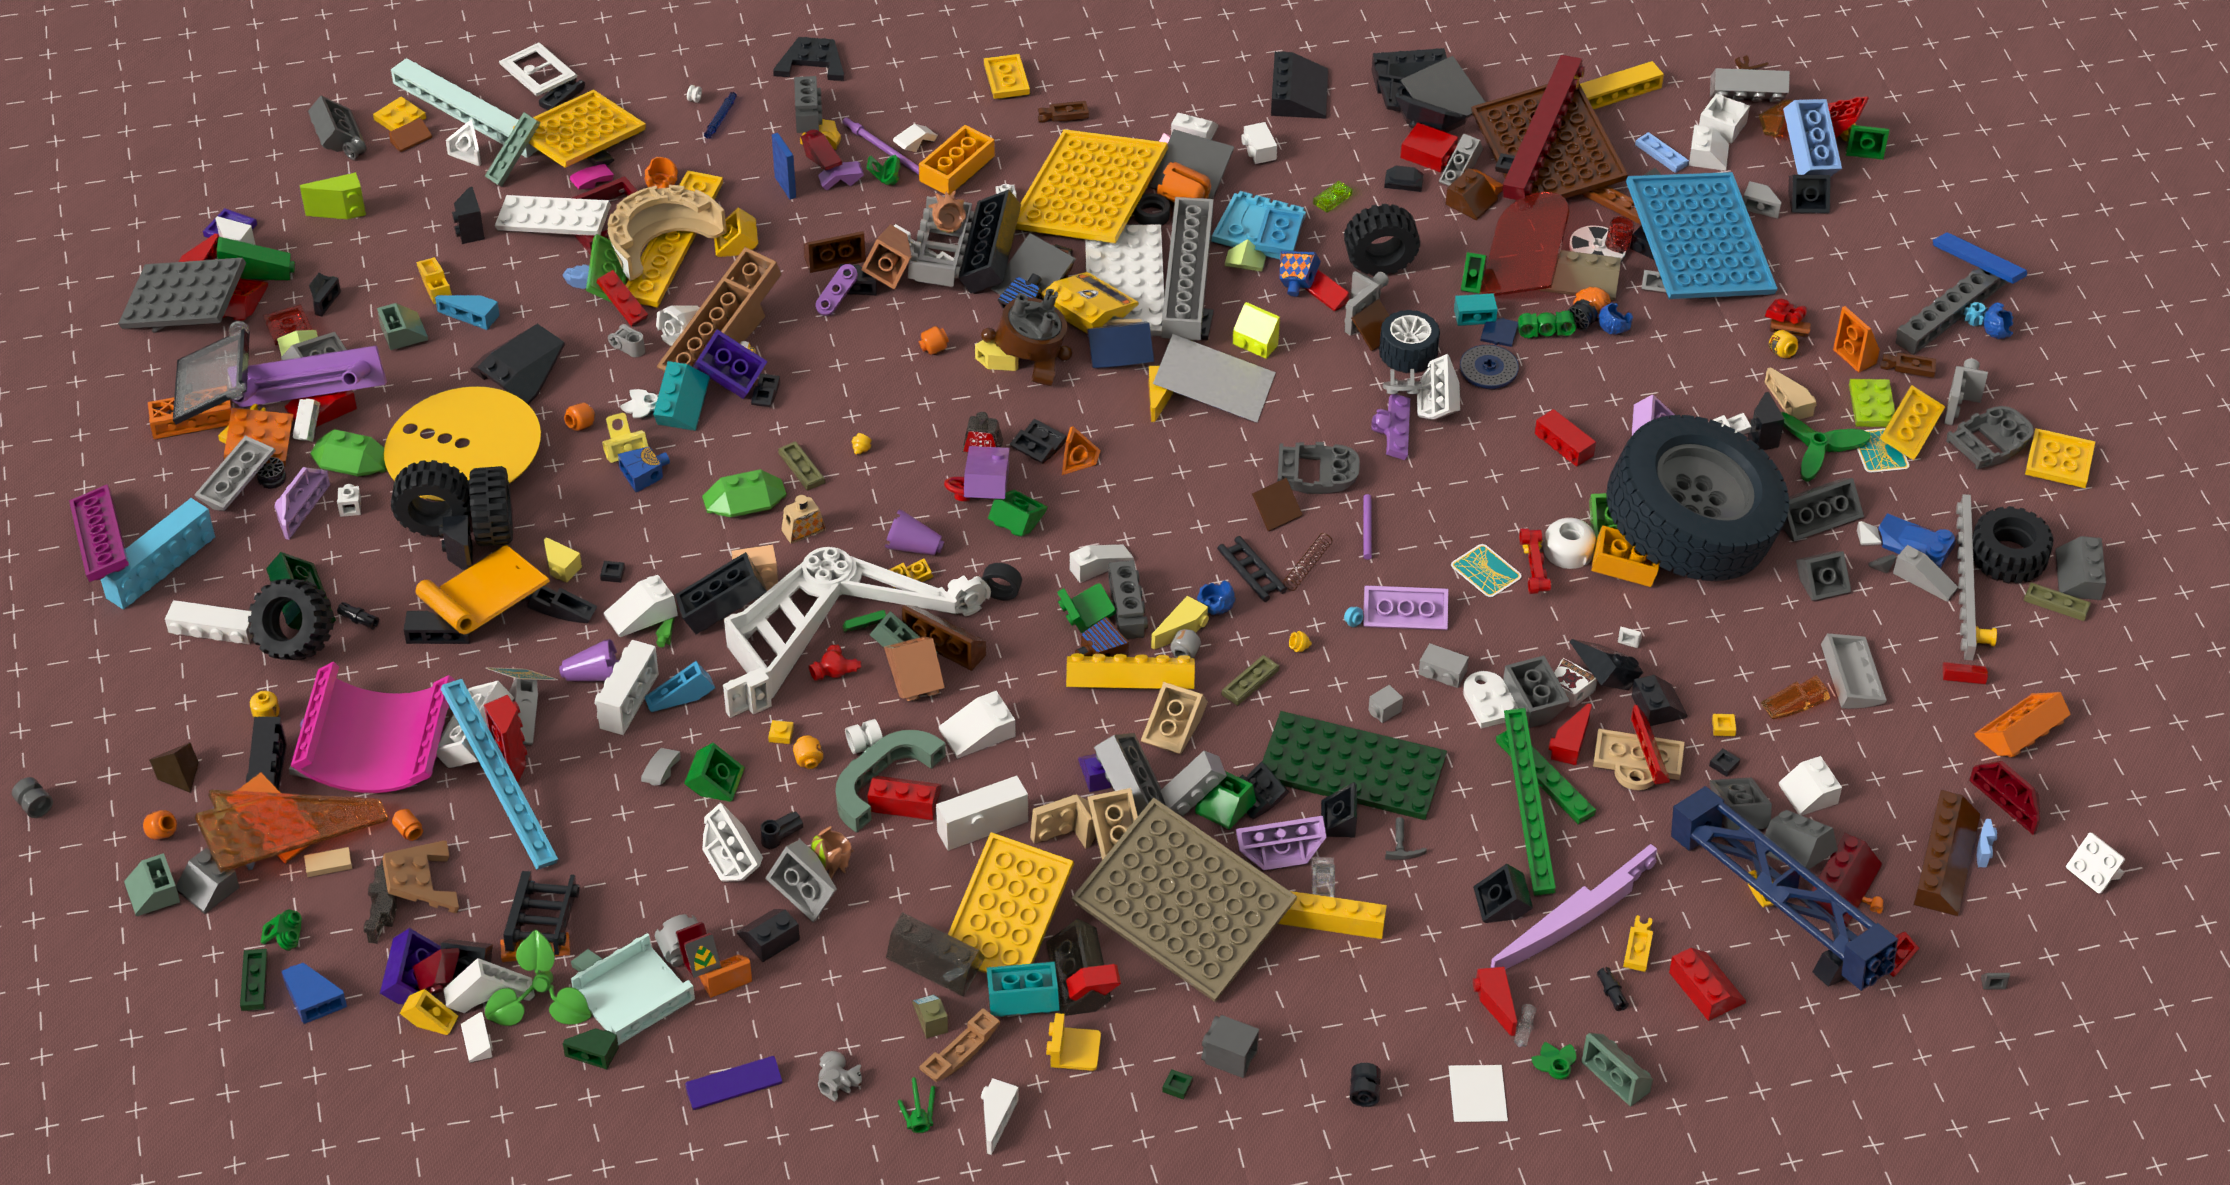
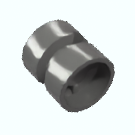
M33 777L20 780L12 789L13 798L31 818L42 817L53 805L52 797Z

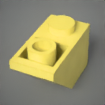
M982 340L975 344V359L987 369L1018 370L1019 358L1006 355L1000 347L996 346L994 341L986 343Z

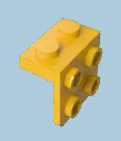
M1055 1013V1020L1050 1022L1049 1036H1052V1041L1047 1042L1046 1055L1051 1056V1067L1096 1070L1101 1039L1100 1031L1065 1028V1014Z

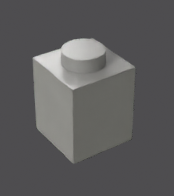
M1388 685L1370 696L1368 710L1373 717L1384 723L1402 712L1403 697Z

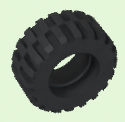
M1376 204L1372 205L1369 209L1364 208L1360 214L1357 213L1353 216V220L1349 221L1344 231V241L1350 262L1357 270H1361L1365 274L1370 273L1372 276H1375L1378 272H1383L1387 275L1388 273H1397L1399 269L1403 270L1407 267L1408 263H1412L1415 259L1414 256H1417L1419 252L1420 237L1413 216L1406 209L1399 208V206L1394 204L1391 206L1388 204L1377 206ZM1392 236V238L1386 242L1377 244L1371 243L1378 238Z
M422 460L418 464L414 462L408 465V468H403L395 478L391 497V511L394 513L393 515L396 520L400 521L404 528L408 527L409 531L413 533L418 532L422 536L432 535V537H438L439 526L443 525V517L468 515L469 518L471 509L469 480H467L463 472L460 473L458 468L455 466L451 467L446 462L438 463L437 460H431V462ZM432 495L445 501L431 502L419 496Z
M503 466L474 468L469 474V492L475 542L479 546L509 544L513 540V522L507 469Z
M2008 506L2007 508L1998 507L1995 511L1992 509L1982 515L1975 525L1972 536L1973 561H1975L1974 563L1978 569L1981 568L1985 575L1992 576L1994 580L1998 581L2000 579L2004 583L2014 582L2015 584L2022 583V581H2031L2033 577L2037 578L2048 565L2054 541L2051 529L2048 524L2045 525L2046 522L2041 517H2036L2035 513H2029L2024 508L2015 509L2013 506ZM1999 541H2011L2021 545L2024 548H2010L2001 544Z
M275 580L270 585L262 587V593L255 595L254 600L256 601L249 608L251 610V616H248V622H251L249 632L254 635L253 641L255 645H261L259 648L264 654H269V657L280 660H304L306 657L316 655V651H321L325 647L323 643L324 641H329L331 637L329 631L333 630L334 623H331V618H334V613L329 608L332 606L330 600L325 599L326 594L323 590L318 589L317 585L304 580ZM294 600L301 609L303 619L299 632L289 640L281 630L280 614L284 606L289 601Z

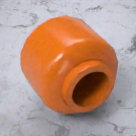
M934 326L921 333V341L918 342L923 352L927 351L930 355H934L947 348L949 339L943 328L940 329Z
M584 402L567 408L564 420L569 428L580 431L593 425L595 412L588 404Z
M166 810L151 812L145 817L143 822L145 834L153 840L169 838L175 833L177 828L176 818L170 811Z

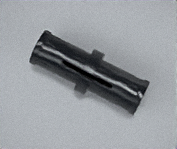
M341 602L338 606L337 613L351 619L355 624L360 623L372 630L379 624V618L365 612L363 608L353 607L346 602Z
M1604 967L1598 970L1597 976L1604 986L1603 991L1605 995L1609 996L1616 1011H1620V1008L1621 1010L1626 1009L1629 1003L1621 991L1622 986L1615 980L1609 967L1605 968L1606 971Z

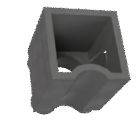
M1223 1015L1220 1017L1215 1016L1209 1031L1205 1034L1202 1041L1203 1053L1201 1060H1204L1207 1065L1244 1078L1250 1062L1258 1051L1259 1029Z

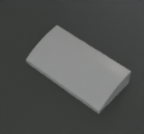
M1827 633L1821 643V647L1841 708H1865L1884 704L1887 700L1866 637Z

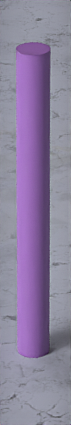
M1369 494L1363 496V557L1367 560L1372 558L1371 495Z

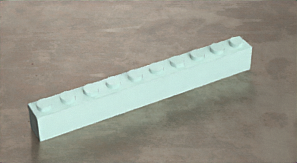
M407 58L391 69L393 84L465 124L472 119L474 129L503 145L511 134L513 126L519 121L510 114L499 110L483 99H479L470 92L461 89ZM528 143L521 155L528 158L538 149Z

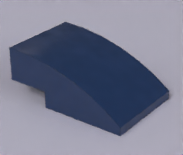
M1149 322L1123 323L1088 329L1092 368L1154 362Z

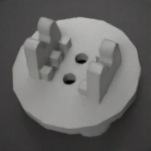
M1390 369V381L1384 382L1383 388L1387 389V394H1398L1399 391L1417 394L1418 389L1422 388V383L1414 381V369H1410V378L1398 381L1394 379V369Z

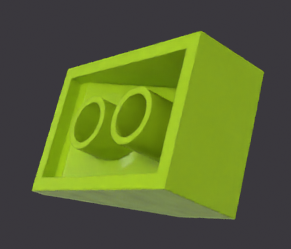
M356 172L300 185L306 216L352 219L366 215L362 190Z

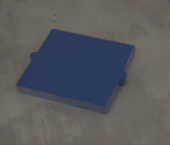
M1502 317L1497 318L1496 321L1485 322L1480 341L1512 347L1518 321L1507 320Z

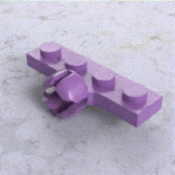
M1391 394L1388 411L1384 409L1376 411L1377 414L1372 418L1371 429L1374 432L1387 436L1386 455L1405 460L1408 456L1410 398Z

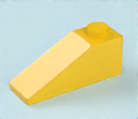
M1149 366L1151 422L1157 420L1173 394V391L1153 384L1160 366Z

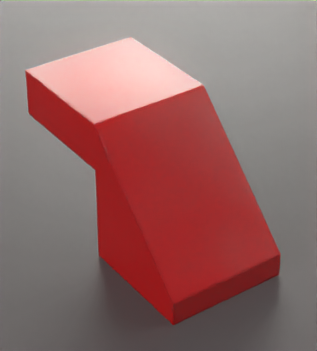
M1115 964L1081 968L1066 979L1069 997L1075 1001L1091 990L1106 995L1121 984L1118 967Z

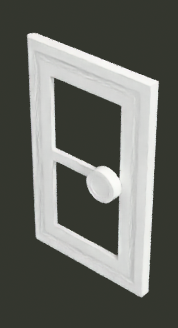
M541 43L532 45L499 61L502 67L536 96L578 76ZM535 52L548 61L538 67L528 65L524 67V71L514 63ZM550 64L562 73V75L541 85L529 76V74H533Z

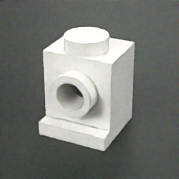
M346 484L344 487L338 488L337 504L340 517L361 515L359 486ZM355 504V507L344 508V505Z

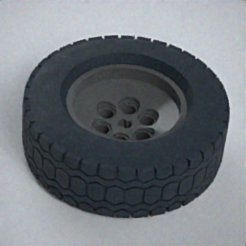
M1691 415L1659 417L1638 428L1626 443L1608 480L1606 490L1608 509L1622 536L1625 535V539L1632 547L1635 546L1634 549L1643 556L1647 555L1646 558L1656 565L1659 562V566L1668 571L1673 569L1675 574L1684 577L1687 574V578L1697 580L1701 578L1703 581H1713L1714 579L1715 581H1724L1738 578L1752 571L1764 559L1782 530L1788 515V489L1780 470H1777L1778 467L1773 460H1769L1770 457L1763 449L1759 450L1760 447L1751 439L1747 441L1748 437L1740 432L1734 433L1735 429L1727 425L1722 427V423L1711 419L1708 422L1707 418L1698 416L1694 418Z

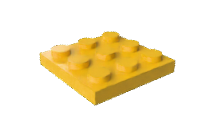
M2035 428L2025 475L2086 488L2095 441Z

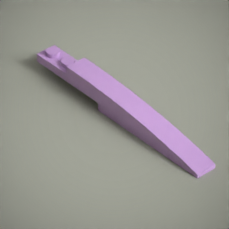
M1650 844L1592 891L1585 886L1492 958L1491 968H1510L1564 939L1607 911L1632 892L1633 882L1640 877L1642 872L1646 869H1651L1655 865L1657 848Z

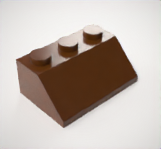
M864 231L805 243L804 258L810 273L838 268L840 264L853 265L865 262Z

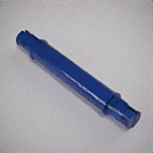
M731 92L728 98H725L716 115L707 126V130L704 133L705 138L708 139L709 137L710 139L713 133L717 131L728 111L733 106L734 100L737 98L736 93Z

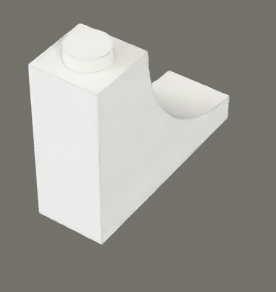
M477 958L443 989L446 1007L466 1013L471 1008L487 1002L493 993L502 988L513 989L518 998L532 985V978ZM534 990L524 1000L530 1001L535 996Z

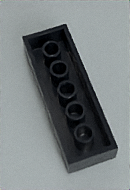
M1009 189L977 201L959 274L960 281L971 294L983 291L994 285H999L1004 280L1021 204Z

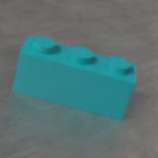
M668 361L653 413L657 425L696 431L710 376L688 364Z
M1055 962L986 967L991 1015L1003 1017L1015 1014L1026 1015L1029 1013L1059 1011Z

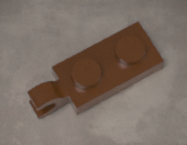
M1086 101L1050 104L1049 108H1038L1039 115H1042L1038 116L1039 123H1045L1050 118H1052L1053 122L1089 118Z
M1898 352L1896 356L1885 353L1883 354L1880 368L1888 370L1895 367L1896 372L1934 378L1936 359Z

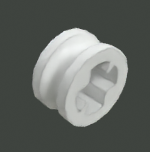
M691 85L687 92V100H693L695 103H698L702 96V88Z

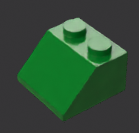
M1851 125L1846 142V156L1883 160L1889 129Z
M1013 489L1006 492L1005 499L994 498L988 519L993 521L998 527H1005L1011 530L1013 535L1024 536L1032 532L1047 511L1048 506Z
M713 742L696 752L684 784L699 796L730 802L734 798L745 767Z

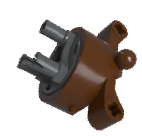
M1054 289L1046 290L1044 300L1027 297L1023 293L1017 294L1016 299L1010 301L1005 306L996 332L992 328H985L981 332V338L984 342L991 343L994 341L996 346L1000 347L1006 355L1035 361L1031 382L1052 386L1054 380L1056 358L1067 361L1072 357L1071 348L1061 346L1067 331V322L1063 314L1054 306L1058 297V292H1054Z

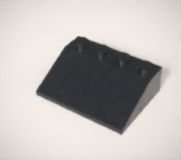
M1275 51L1271 116L1326 119L1328 68L1293 52Z

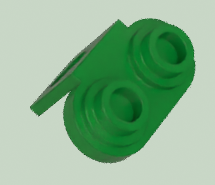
M896 155L890 156L883 166L872 156L868 157L867 170L885 185H895L898 182V171L901 168L899 157ZM872 163L877 167V170L879 172H876L874 170Z
M288 909L263 926L260 943L265 944L276 936L281 948L287 951L294 949L299 942L302 920L300 913ZM271 926H274V928L271 930V932L267 935L268 930L270 929V927H271Z

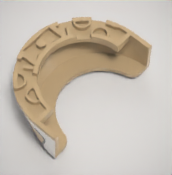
M669 185V188L657 189V186L639 190L617 204V209L613 214H610L608 219V236L623 272L631 281L643 273L640 256L643 248L649 241L661 234L672 231H691L707 238H717L727 233L725 210L710 196L699 190L691 191L685 189V186Z

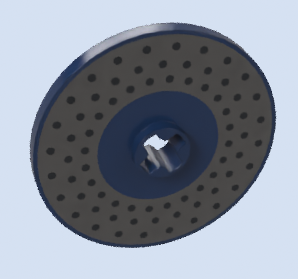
M1475 346L1467 350L1460 360L1462 376L1471 384L1481 388L1496 389L1507 386L1518 375L1519 364L1516 357L1510 351L1499 346Z

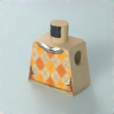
M799 495L795 498V503L784 508L782 532L791 544L826 530L821 512L811 497Z

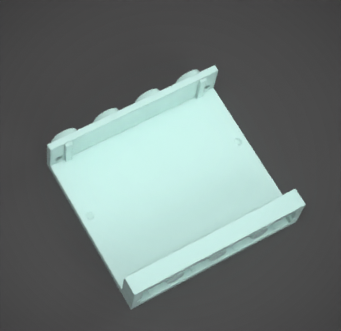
M648 933L636 938L627 946L617 949L610 956L597 961L593 966L578 972L571 978L572 987L578 989L585 996L588 1007L596 1020L605 1030L617 1035L618 1045L695 999L694 987L691 982L687 980L682 983L651 947Z

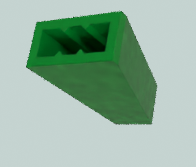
M218 237L217 259L243 258L246 265L240 279L290 280L291 273L295 272V261H291V253Z

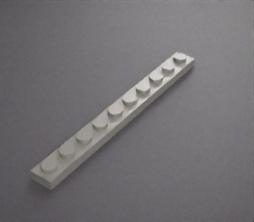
M1963 494L1961 502H1957L1956 514L1959 515L1956 528L1960 529L1957 535V544H1960L1957 558L1961 559L1958 565V574H1961L1958 588L1962 589L1959 595V604L1962 605L1959 619L1963 620L1960 626V635H1963L1960 649L1964 651V660L1973 661L1976 650L1971 495Z

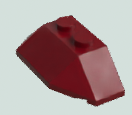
M2003 761L1975 765L1969 781L2034 835L2040 822L2039 794L2035 788Z

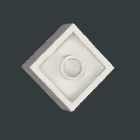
M1715 94L1701 113L1699 125L1713 127L1727 142L1732 144L1747 123L1750 106L1720 94Z

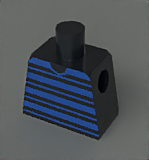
M1032 273L1028 281L1020 277L1016 278L998 298L999 304L1004 309L1010 301L1016 299L1019 293H1023L1027 297L1043 300L1042 290L1038 287L1042 278Z

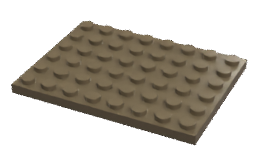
M1153 798L1071 899L1072 902L1216 1002L1295 903L1297 896Z

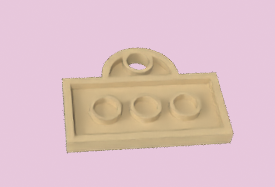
M1598 729L1593 767L1615 770L1614 773L1618 782L1632 790H1644L1653 786L1655 783L1653 782L1637 735ZM1654 737L1669 779L1680 780L1684 742ZM1631 777H1638L1641 780L1633 781Z

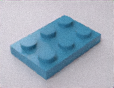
M1267 207L1255 250L1280 254L1281 251H1294L1304 220V213Z

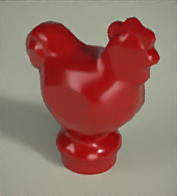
M830 645L827 648V652L822 656L821 662L814 661L813 664L809 665V672L815 681L824 679L825 675L838 678L846 673L857 672L861 668V661L846 659L842 655V649L839 645Z

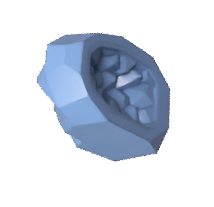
M583 264L582 266L577 265L574 268H567L563 273V278L567 284L585 289L589 265Z

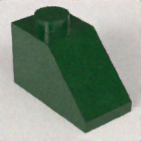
M597 1028L563 1041L565 1057L606 1070L619 1049L616 1034Z

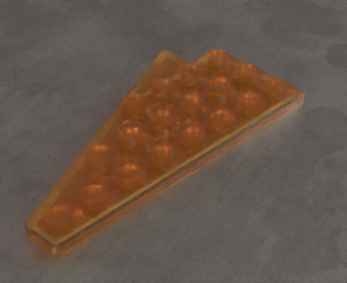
M209 790L208 796L214 808L196 813L195 815L196 822L220 873L388 821L389 817L380 799L230 790Z

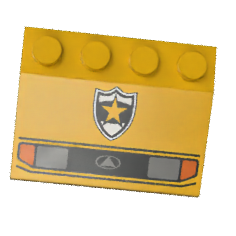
M1088 272L1054 281L1041 292L1044 300L1047 289H1054V292L1057 291L1058 297L1054 306L1063 314L1068 323L1087 334L1089 328L1103 327L1113 316L1123 319L1139 305L1138 301Z

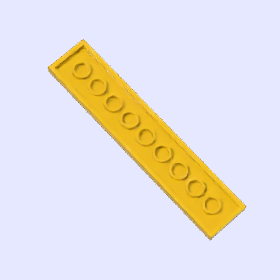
M687 170L679 186H685V189L691 191L699 190L715 200L723 184V177ZM672 231L661 234L649 241L640 258L643 266L642 275L631 281L628 280L626 287L640 304L653 307L659 306L697 233L691 231Z

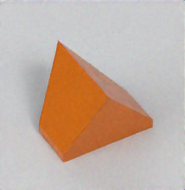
M1074 426L1070 427L1066 439L1062 475L1096 465L1101 451Z

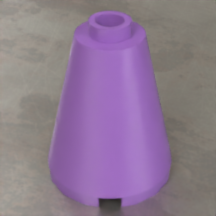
M899 509L897 514L900 517L895 518L887 537V541H890V544H885V548L935 555L936 552L940 553L944 545V541L941 540L942 536Z
M611 639L604 640L563 660L562 665L559 666L561 677L567 681H605L607 677L610 678L615 663L619 662L614 654L617 653V650Z

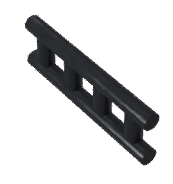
M1241 536L1235 538L1236 545L1227 548L1224 544H1220L1217 547V550L1264 602L1270 599L1268 593L1276 589L1281 594L1287 591V587ZM1243 550L1248 557L1238 561L1233 554ZM1254 563L1260 570L1250 574L1245 567ZM1266 576L1271 583L1261 587L1256 580Z

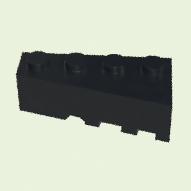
M254 717L246 783L259 773H262L279 791L287 749L281 717Z

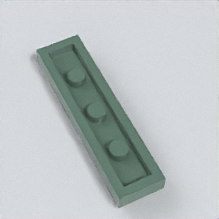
M523 112L485 177L502 187L540 125L539 121Z

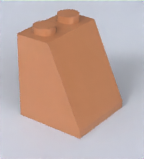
M890 224L877 238L861 270L895 289L912 257L907 234Z
M924 636L884 646L899 697L911 701L918 699L919 694L935 695L940 693L939 689L945 688L933 638Z

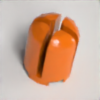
M1170 162L1163 172L1166 175L1162 185L1158 184L1157 194L1164 196L1174 203L1175 197L1208 199L1211 182L1206 175L1177 162Z

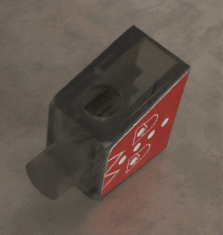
M978 412L976 416L969 418L962 452L968 453L969 446L1002 448L1003 438L997 419L988 418L986 412Z

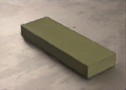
M796 441L778 448L779 455L807 491L825 484L823 475Z
M2030 583L2024 597L2025 602L2081 621L2085 620L2091 602L2034 583Z
M1262 655L1222 689L1221 695L1238 706L1277 673L1279 665Z

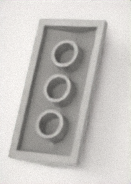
M245 435L195 493V497L214 510L225 511L276 450Z

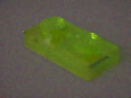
M1337 181L1314 197L1313 204L1327 213L1352 195L1353 189Z

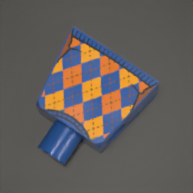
M1281 251L1280 280L1285 287H1288V295L1296 297L1299 295L1300 288H1310L1312 286L1321 262L1315 252Z

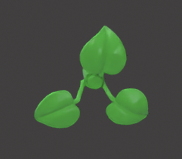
M534 930L519 945L516 951L518 964L527 971L535 970L536 975L532 985L518 998L515 991L511 988L499 989L489 998L485 1007V1016L488 1020L500 1025L511 1026L517 1024L524 1015V1006L520 1001L534 989L538 992L549 990L551 998L554 1000L549 1007V1012L556 1021L563 1024H578L586 1021L592 1015L585 996L578 989L566 987L558 992L557 997L555 996L554 986L551 985L554 976L550 971L555 961L554 951L546 937L538 930Z

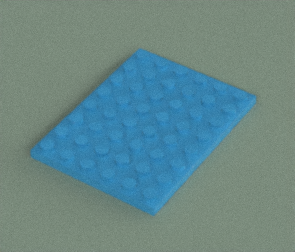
M1733 172L1627 177L1628 189L1669 299L1768 295L1776 293L1778 290Z

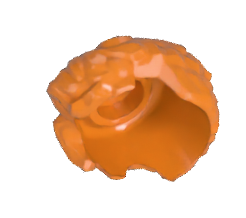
M666 157L653 158L647 169H645L647 187L657 186V189L669 188V185H675L678 175L676 165Z
M1588 287L1576 293L1577 297L1573 301V305L1577 300L1585 299L1589 301V305L1596 308L1598 319L1600 310L1611 303L1609 294L1597 287Z

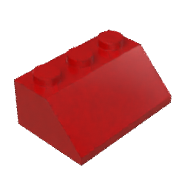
M877 775L871 780L868 791V804L871 806V812L933 820L941 791V784Z
M1689 948L1672 956L1669 973L1708 1021L1746 1003L1745 998L1707 952Z

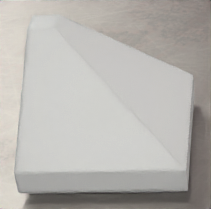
M1862 521L1858 522L1857 534L1861 546L1881 545L1882 542L1877 527Z
M1620 627L1618 643L1638 648L1642 639L1641 632Z

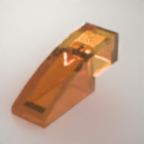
M1815 675L1802 684L1796 681L1760 703L1771 719H1777L1808 710L1830 699L1828 689L1819 677Z

